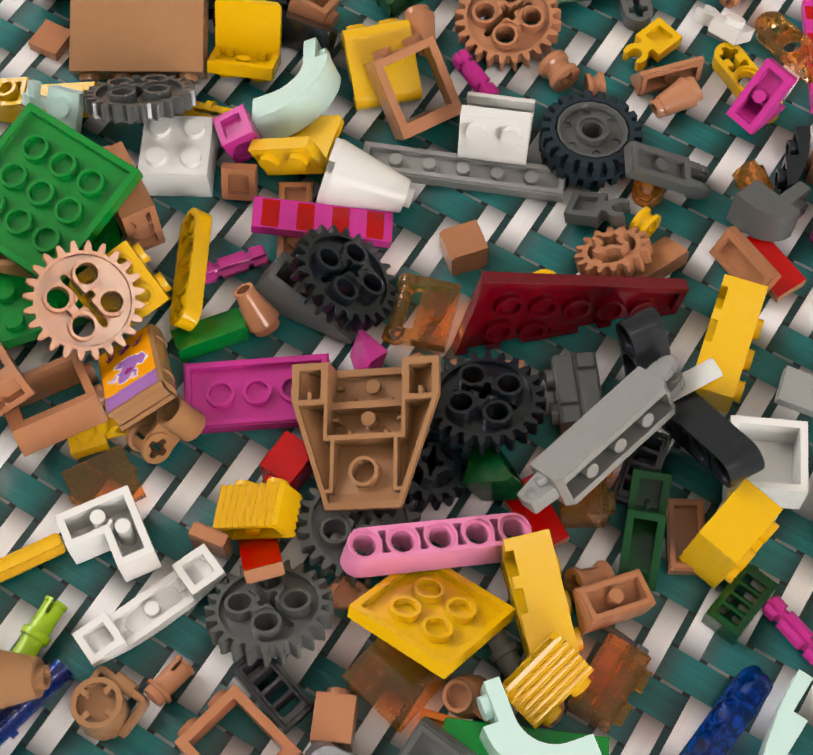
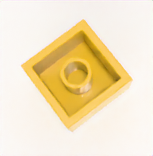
M745 479L699 531L678 559L693 568L694 573L713 589L723 579L730 584L753 559L761 546L779 528L780 525L774 520L783 508L749 480Z

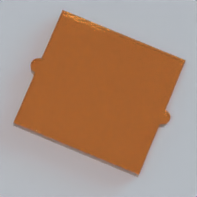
M121 444L61 472L71 493L69 500L72 504H76V506L128 485L135 502L147 497L136 476L138 473L137 467L135 465L131 466Z

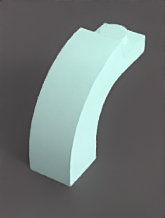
M316 37L304 41L303 64L294 79L274 92L253 99L251 121L262 139L289 137L301 131L323 114L336 97L341 84V76L332 62L327 48L322 49Z
M498 676L483 682L480 689L481 696L476 698L477 705L483 720H490L492 724L484 726L479 737L489 755H602L594 734L563 744H548L534 739L517 722L500 677Z

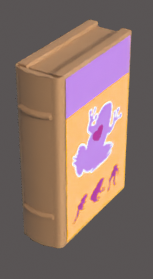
M151 323L138 330L135 336H129L124 339L126 346L123 348L118 345L113 346V355L108 356L104 352L98 358L106 415L118 423L121 431L129 428L177 397L174 383L175 378L172 374L167 352V343L162 331Z

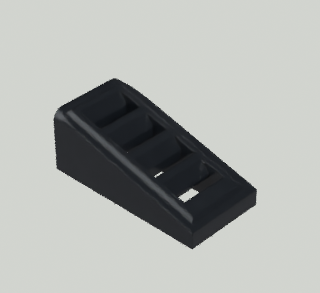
M656 431L623 461L610 499L611 501L627 506L629 491L622 488L624 484L630 485L631 475L628 474V471H632L633 466L662 469L672 440L670 435ZM637 456L655 462V465L651 466L634 460L633 457Z
M244 656L231 668L233 677L286 735L314 710V704L275 658L271 659L268 667L264 666L249 679L247 676L263 663V659L257 658L252 666H248L247 657ZM274 674L277 678L260 692L257 687ZM285 686L288 691L271 705L268 700ZM296 698L300 703L282 717L278 712Z

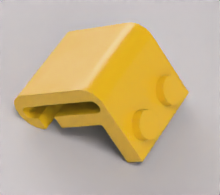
M390 18L378 21L376 25L365 26L364 23L347 26L346 30H342L340 42L342 50L345 51L356 111L381 107L364 64L372 61L371 54L380 49L390 46L392 51L403 47L401 40L412 36L409 19L398 21V18ZM415 53L384 67L398 103L422 100V88Z

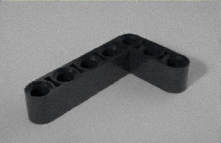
M648 306L616 323V334L626 377L638 366L647 369L653 362L658 361V358H661V356L671 355L665 324L660 314L652 306ZM695 391L674 401L675 415L662 425L661 428L724 486L731 488L765 468L763 456L755 443Z

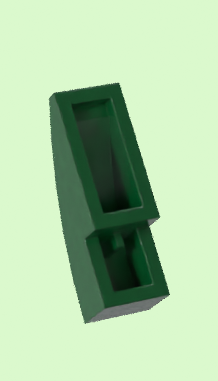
M633 466L617 575L639 568L650 591L655 592L672 473L671 471Z

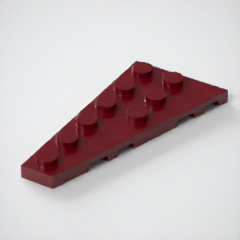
M483 271L452 343L453 352L457 356L467 354V348L484 344L486 349L489 350L499 348L500 342L519 338L520 341L525 343L577 333L578 326L596 323L597 329L611 326L612 320L629 317L648 306L655 308L660 316L676 314L689 291L686 279Z

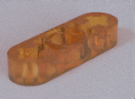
M769 11L758 16L754 24L757 40L804 81L813 83V66L808 68V61L813 64V41L778 12ZM776 27L777 34L779 35L778 38L776 33L772 30V28ZM789 42L801 44V47L794 52L783 50V47Z

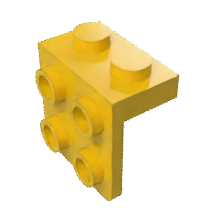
M215 0V48L207 59V73L218 74L223 78L235 76L250 78L254 82L272 81L281 65V5L278 2L266 0Z
M340 115L319 116L310 125L289 137L252 139L248 151L267 175L325 174L336 137L339 138L344 120Z
M125 240L105 254L110 257L118 250L120 253L116 262L121 265L130 260L131 265L126 270L127 274L139 273L140 277L132 284L133 287L144 288L145 291L135 297L137 301L146 303V306L135 310V314L144 318L172 299L168 291L173 288L160 271L154 275L146 264L151 258L139 242L132 245L130 241ZM87 267L76 275V278L83 284H91L95 282L96 274L92 268ZM70 281L69 287L78 296L82 305L89 308L102 327H106L107 321L89 304L93 299L90 294L86 296L80 295ZM105 294L101 297V306L105 311L110 313L119 311L121 305L118 297L113 294Z

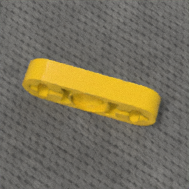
M724 42L715 48L712 68L737 99L745 88L738 83V80L741 78L752 79L759 69L739 45L733 46L728 42ZM779 114L776 117H774L771 121H769L767 124L776 121L779 117Z

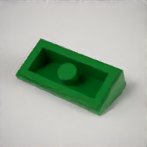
M238 307L199 320L195 328L189 332L181 328L170 331L182 363L250 339L247 326Z

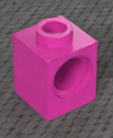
M243 104L212 119L222 147L235 163H242L253 158L248 148L252 139H262L251 121V114Z

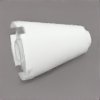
M336 137L316 203L400 213L402 207H410L415 188L409 187L411 180L345 139Z

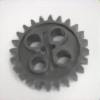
M151 73L145 76L134 74L130 78L120 76V78L108 79L107 83L97 82V86H89V90H85L83 95L84 109L87 112V116H92L93 119L102 118V122L113 120L115 124L120 122L132 124L135 121L147 123L150 119L161 121L163 118H174V114H185V110H192V106H196L197 101L196 88L192 81H186L185 77L177 78V75L168 77L165 74L152 75ZM137 93L143 94L144 103H138Z
M310 487L308 491V498L310 500L301 501V511L303 513L297 516V525L301 526L297 529V539L305 540L301 543L302 554L312 553L309 558L310 566L322 563L321 576L324 577L331 571H334L335 583L338 584L344 576L349 577L350 586L354 587L358 578L348 575L342 569L340 557L350 533L360 522L362 511L326 512L319 490ZM413 499L409 504L404 502L402 509L368 510L366 522L361 527L420 522L421 513L413 512L417 501ZM387 513L391 515L392 519L380 520L375 515ZM338 532L343 538L331 540L326 537V534ZM393 546L396 550L405 552L401 547ZM355 550L358 554L362 556H368L365 552L361 550ZM387 575L377 577L380 581H382L384 578L387 577ZM372 577L363 578L366 586L370 587Z
M286 560L283 563L285 570L283 576L246 584L243 567L240 566V575L238 577L229 573L226 574L227 584L216 583V594H208L207 596L209 605L204 607L205 623L212 644L219 645L222 655L231 652L234 662L246 656L248 666H252L257 658L263 659L265 667L269 666L272 658H277L282 665L285 664L286 655L292 654L295 658L300 659L301 648L304 647L314 651V639L324 641L326 639L324 629L332 628L331 617H334L335 613L332 591L327 589L326 579H318L315 569L306 573L305 564L303 563L292 569L290 560Z

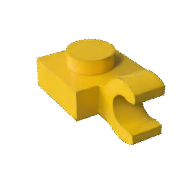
M107 416L108 421L67 438L70 453L75 460L109 450L108 439L125 436L128 428L121 431L118 423L113 418Z

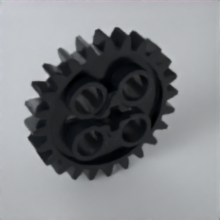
M320 225L317 230L311 228L306 235L304 234L290 253L293 259L288 266L295 270L290 278L300 282V285L295 289L296 292L306 293L308 297L305 299L304 304L314 303L316 305L314 313L316 316L324 312L327 314V323L330 324L336 319L342 330L348 324L353 332H357L361 327L365 331H368L372 326L378 327L393 312L392 307L398 301L393 297L398 292V289L391 285L396 280V277L386 273L391 267L390 264L381 263L379 259L383 254L371 251L373 243L368 242L365 245L361 243V235L359 233L352 238L348 228H344L339 233L335 225H332L328 230L323 225Z
M472 351L470 360L467 361L462 356L457 355L456 365L447 361L444 362V372L441 371V394L429 428L430 430L438 429L439 440L449 437V447L451 448L459 443L464 444V453H468L472 447H478L479 455L483 456L486 448L491 447L493 452L499 455L500 446L505 445L510 451H514L515 440L522 444H527L528 434L536 435L538 424H543L547 400L545 398V386H539V375L531 376L530 365L519 369V358H515L508 363L505 361V353H501L497 359H492L490 351H486L484 358H478L477 354Z

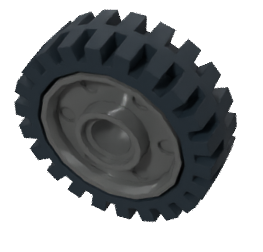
M577 91L570 93L569 99L564 95L558 99V103L553 102L549 110L545 112L539 136L541 159L543 163L547 162V167L551 170L550 172L552 173L557 168V178L563 179L568 176V184L576 186L578 180L583 181L582 188H590L591 182H595L596 188H604L606 181L611 186L617 184L618 178L621 180L625 179L624 146L630 141L642 143L643 139L641 121H637L638 115L634 110L629 112L628 104L623 102L618 106L617 97L612 95L609 100L604 99L605 93L599 91L597 97H592V91H584L583 96L580 97Z

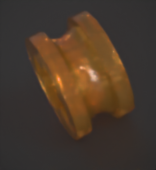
M634 180L631 197L638 206L652 208L660 203L664 188ZM645 186L652 188L650 194L643 193Z

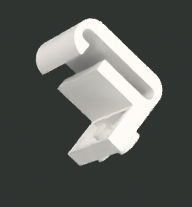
M468 91L467 105L462 104L460 112L457 157L526 166L536 100Z

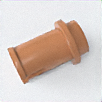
M176 655L174 660L154 680L149 678L146 681L148 686L143 691L157 706L161 707L164 703L169 704L172 701V694L195 671L185 659L183 660L180 655Z

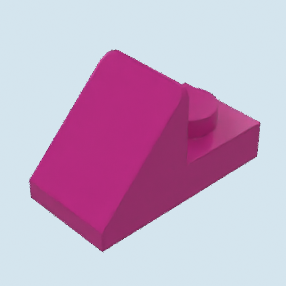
M767 58L726 114L750 135H753L785 109L786 106L781 101L798 79L776 60Z

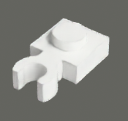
M705 5L704 9L697 7L692 18L695 22L708 26L709 32L733 46L749 42L755 31L754 28L745 24L746 20L743 17L733 13L722 15L716 8L710 5Z

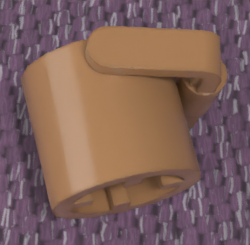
M100 666L89 679L84 680L75 688L71 695L69 706L73 718L87 736L95 740L107 741L116 738L118 735L123 739L126 738L149 708L150 701L138 690L139 685L122 671L116 673L109 667ZM124 695L128 698L132 697L139 703L132 714L129 703Z

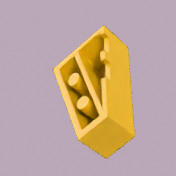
M727 274L724 275L696 363L697 366L709 358H713L723 372V376L695 390L713 408L726 414L729 412L732 401L740 403L746 384L745 381L740 380L742 370L749 372L755 350H751L749 347L752 339L758 341L764 320L759 319V315L768 286Z
M546 529L503 539L500 568L510 604L516 608L514 618L525 658L531 655L552 632L560 634L580 654L579 651L584 650L583 640L579 628H573L570 616L573 613L571 599L568 591L564 590L561 566L558 556L555 554L550 530Z

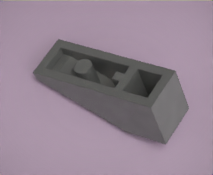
M283 251L265 270L254 286L255 289L278 310L280 316L351 344L355 340L358 331L353 332L349 324L343 330L340 329L336 319L328 324L326 320L327 314L324 312L317 316L314 314L316 309L314 303L304 304L308 296L306 293L296 292L295 289L300 285V282L290 278L295 272L294 269L288 266L293 258Z

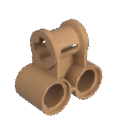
M177 394L176 398L130 426L126 432V443L132 450L140 452L143 459L148 463L159 464L169 457L180 439L186 442L196 439L205 427L206 418L201 411ZM138 432L145 436L143 440L137 435ZM155 443L161 447L160 451L153 446Z

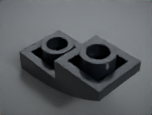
M796 126L792 140H787L785 157L781 169H776L774 178L775 189L780 190L781 194L799 182L802 177L810 150V126Z

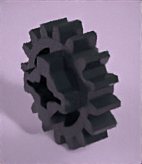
M433 432L430 439H425L405 503L409 504L413 499L417 500L418 507L423 510L426 503H431L435 511L439 510L442 501L447 506H452L455 498H460L466 487L462 482L468 460L459 459L463 450L461 448L452 450L449 447V438L442 443L438 441V434Z

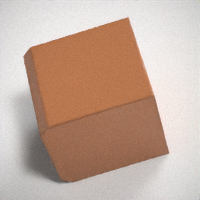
M476 219L443 229L439 233V247L452 276L488 266L489 248Z

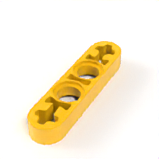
M194 207L186 213L181 223L169 316L171 325L188 332L195 328L202 313L212 226L211 215Z

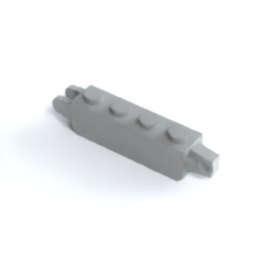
M665 355L658 358V361L653 362L647 369L638 366L529 464L534 475L517 493L522 505L537 514L555 500L560 501L566 506L577 504L675 415V404L672 398L680 392V389H683L686 383L683 374L676 371L679 367L677 358L674 355Z

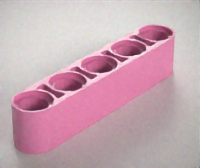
M501 513L361 527L350 533L340 557V565L348 575L355 578L500 563L503 539L508 538L506 535L516 537L532 533L529 521L518 513ZM468 538L475 540L478 544L471 542ZM431 542L439 544L442 548L434 546ZM393 546L401 547L405 552L398 551ZM355 550H361L365 552L368 556H362L358 554Z

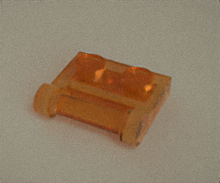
M402 273L397 284L399 288L398 301L394 306L389 325L384 327L382 340L391 345L406 344L445 353L461 296L462 285L415 274ZM421 292L422 296L412 329L404 328L413 293Z

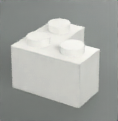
M128 485L54 515L66 548L76 565L111 550L125 582L162 567Z

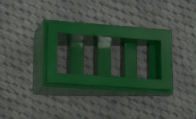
M748 563L717 597L704 614L701 622L734 646L779 584ZM748 575L766 589L761 593L743 579ZM739 586L757 599L755 603H752L738 593L736 588ZM729 597L748 609V612L745 614L728 602ZM724 608L739 619L738 625L719 612L720 609Z

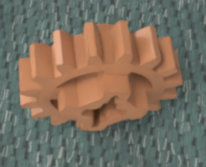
M625 224L616 230L612 226H608L607 231L603 233L598 230L594 231L595 235L592 238H583L584 245L577 246V254L574 255L580 275L633 277L635 271H645L644 264L652 262L651 255L654 253L647 232H640L638 226L627 230Z

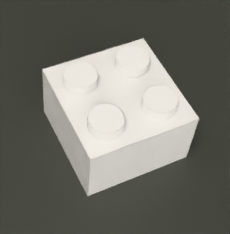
M174 116V118H163L161 121L150 119L147 123H144L138 169L144 176L142 181L150 196L212 197L219 142L212 121L214 117Z
M731 415L729 421L755 443L765 462V468L747 478V480L781 508L799 510L809 493L808 421ZM742 482L731 488L723 485L722 503H725Z

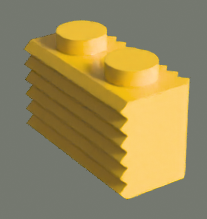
M269 478L266 483L260 482L259 484L248 480H237L234 485H221L212 528L227 533L230 540L293 538L295 536L294 530L297 529L296 522H298L297 516L300 514L299 508L301 507L300 501L302 496L290 486L288 481L281 478Z
M552 632L503 681L502 685L509 703L536 729L540 724L544 727L550 725L560 715L562 709L559 705L570 694L573 697H577L589 686L591 680L588 676L594 669L560 634Z

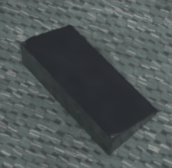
M282 9L281 45L303 52L304 41L316 37L322 49L327 48L332 57L338 29Z

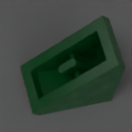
M472 447L462 484L482 501L519 500L517 493L524 487L525 483L503 451L500 449L499 455H496L490 447L486 448L483 456H480L478 447Z

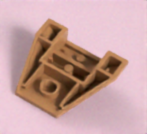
M440 355L402 357L401 367L337 371L329 362L292 364L291 402L326 512L403 508L441 394Z

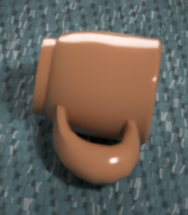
M461 674L452 678L445 685L442 692V700L446 709L451 714L462 719L483 720L476 698L481 696L480 689L483 682L487 681V679L474 674Z

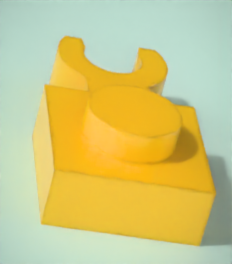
M658 17L635 35L634 43L624 48L622 59L626 61L632 56L638 57L635 61L634 70L641 71L646 67L647 60L650 57L658 63L679 47L683 36Z

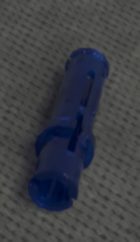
M55 658L49 665L51 683L41 698L7 707L0 713V746L8 738L14 739L19 734L17 730L69 678L73 677L71 671L59 659Z

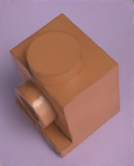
M290 0L287 11L334 28L340 16V13L336 12L340 0Z

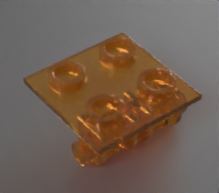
M377 637L342 677L349 683L347 687L358 697L361 695L400 733L453 673L447 678L442 679Z

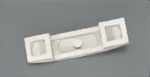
M204 543L171 565L174 570L118 610L109 616L104 611L72 633V636L93 667L118 657L154 636L192 608L215 587L216 583H219L226 576L225 571Z

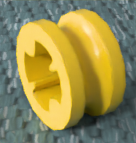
M645 206L633 218L628 230L638 226L639 231H646L648 238H650L661 223L662 217L659 214L652 215L651 208Z

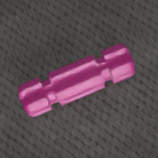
M461 49L453 54V65L459 72H462L461 75L475 92L499 95V89L493 82H489L491 79L479 64L472 60L473 57L466 49Z
M262 245L248 248L249 252L244 253L242 250L216 259L217 263L207 262L205 284L218 281L217 277L220 276L225 279L249 271V267L253 265L255 268L266 265L268 259L265 249Z
M780 596L772 597L764 604L762 612L771 622L774 620L777 622L776 628L797 650L802 649L804 652L802 656L813 666V632L794 611L789 613L786 609L788 605Z

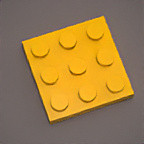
M446 568L388 575L349 605L347 617L437 676L445 679L513 620L516 608L454 570Z

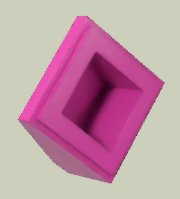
M363 329L359 330L350 353L354 370L382 368L388 351Z

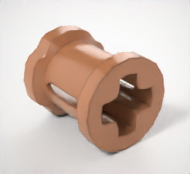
M604 560L597 561L592 567L584 569L572 567L567 569L564 574V587L568 591L570 599L575 602L573 596L575 588L613 577L615 573L611 565Z

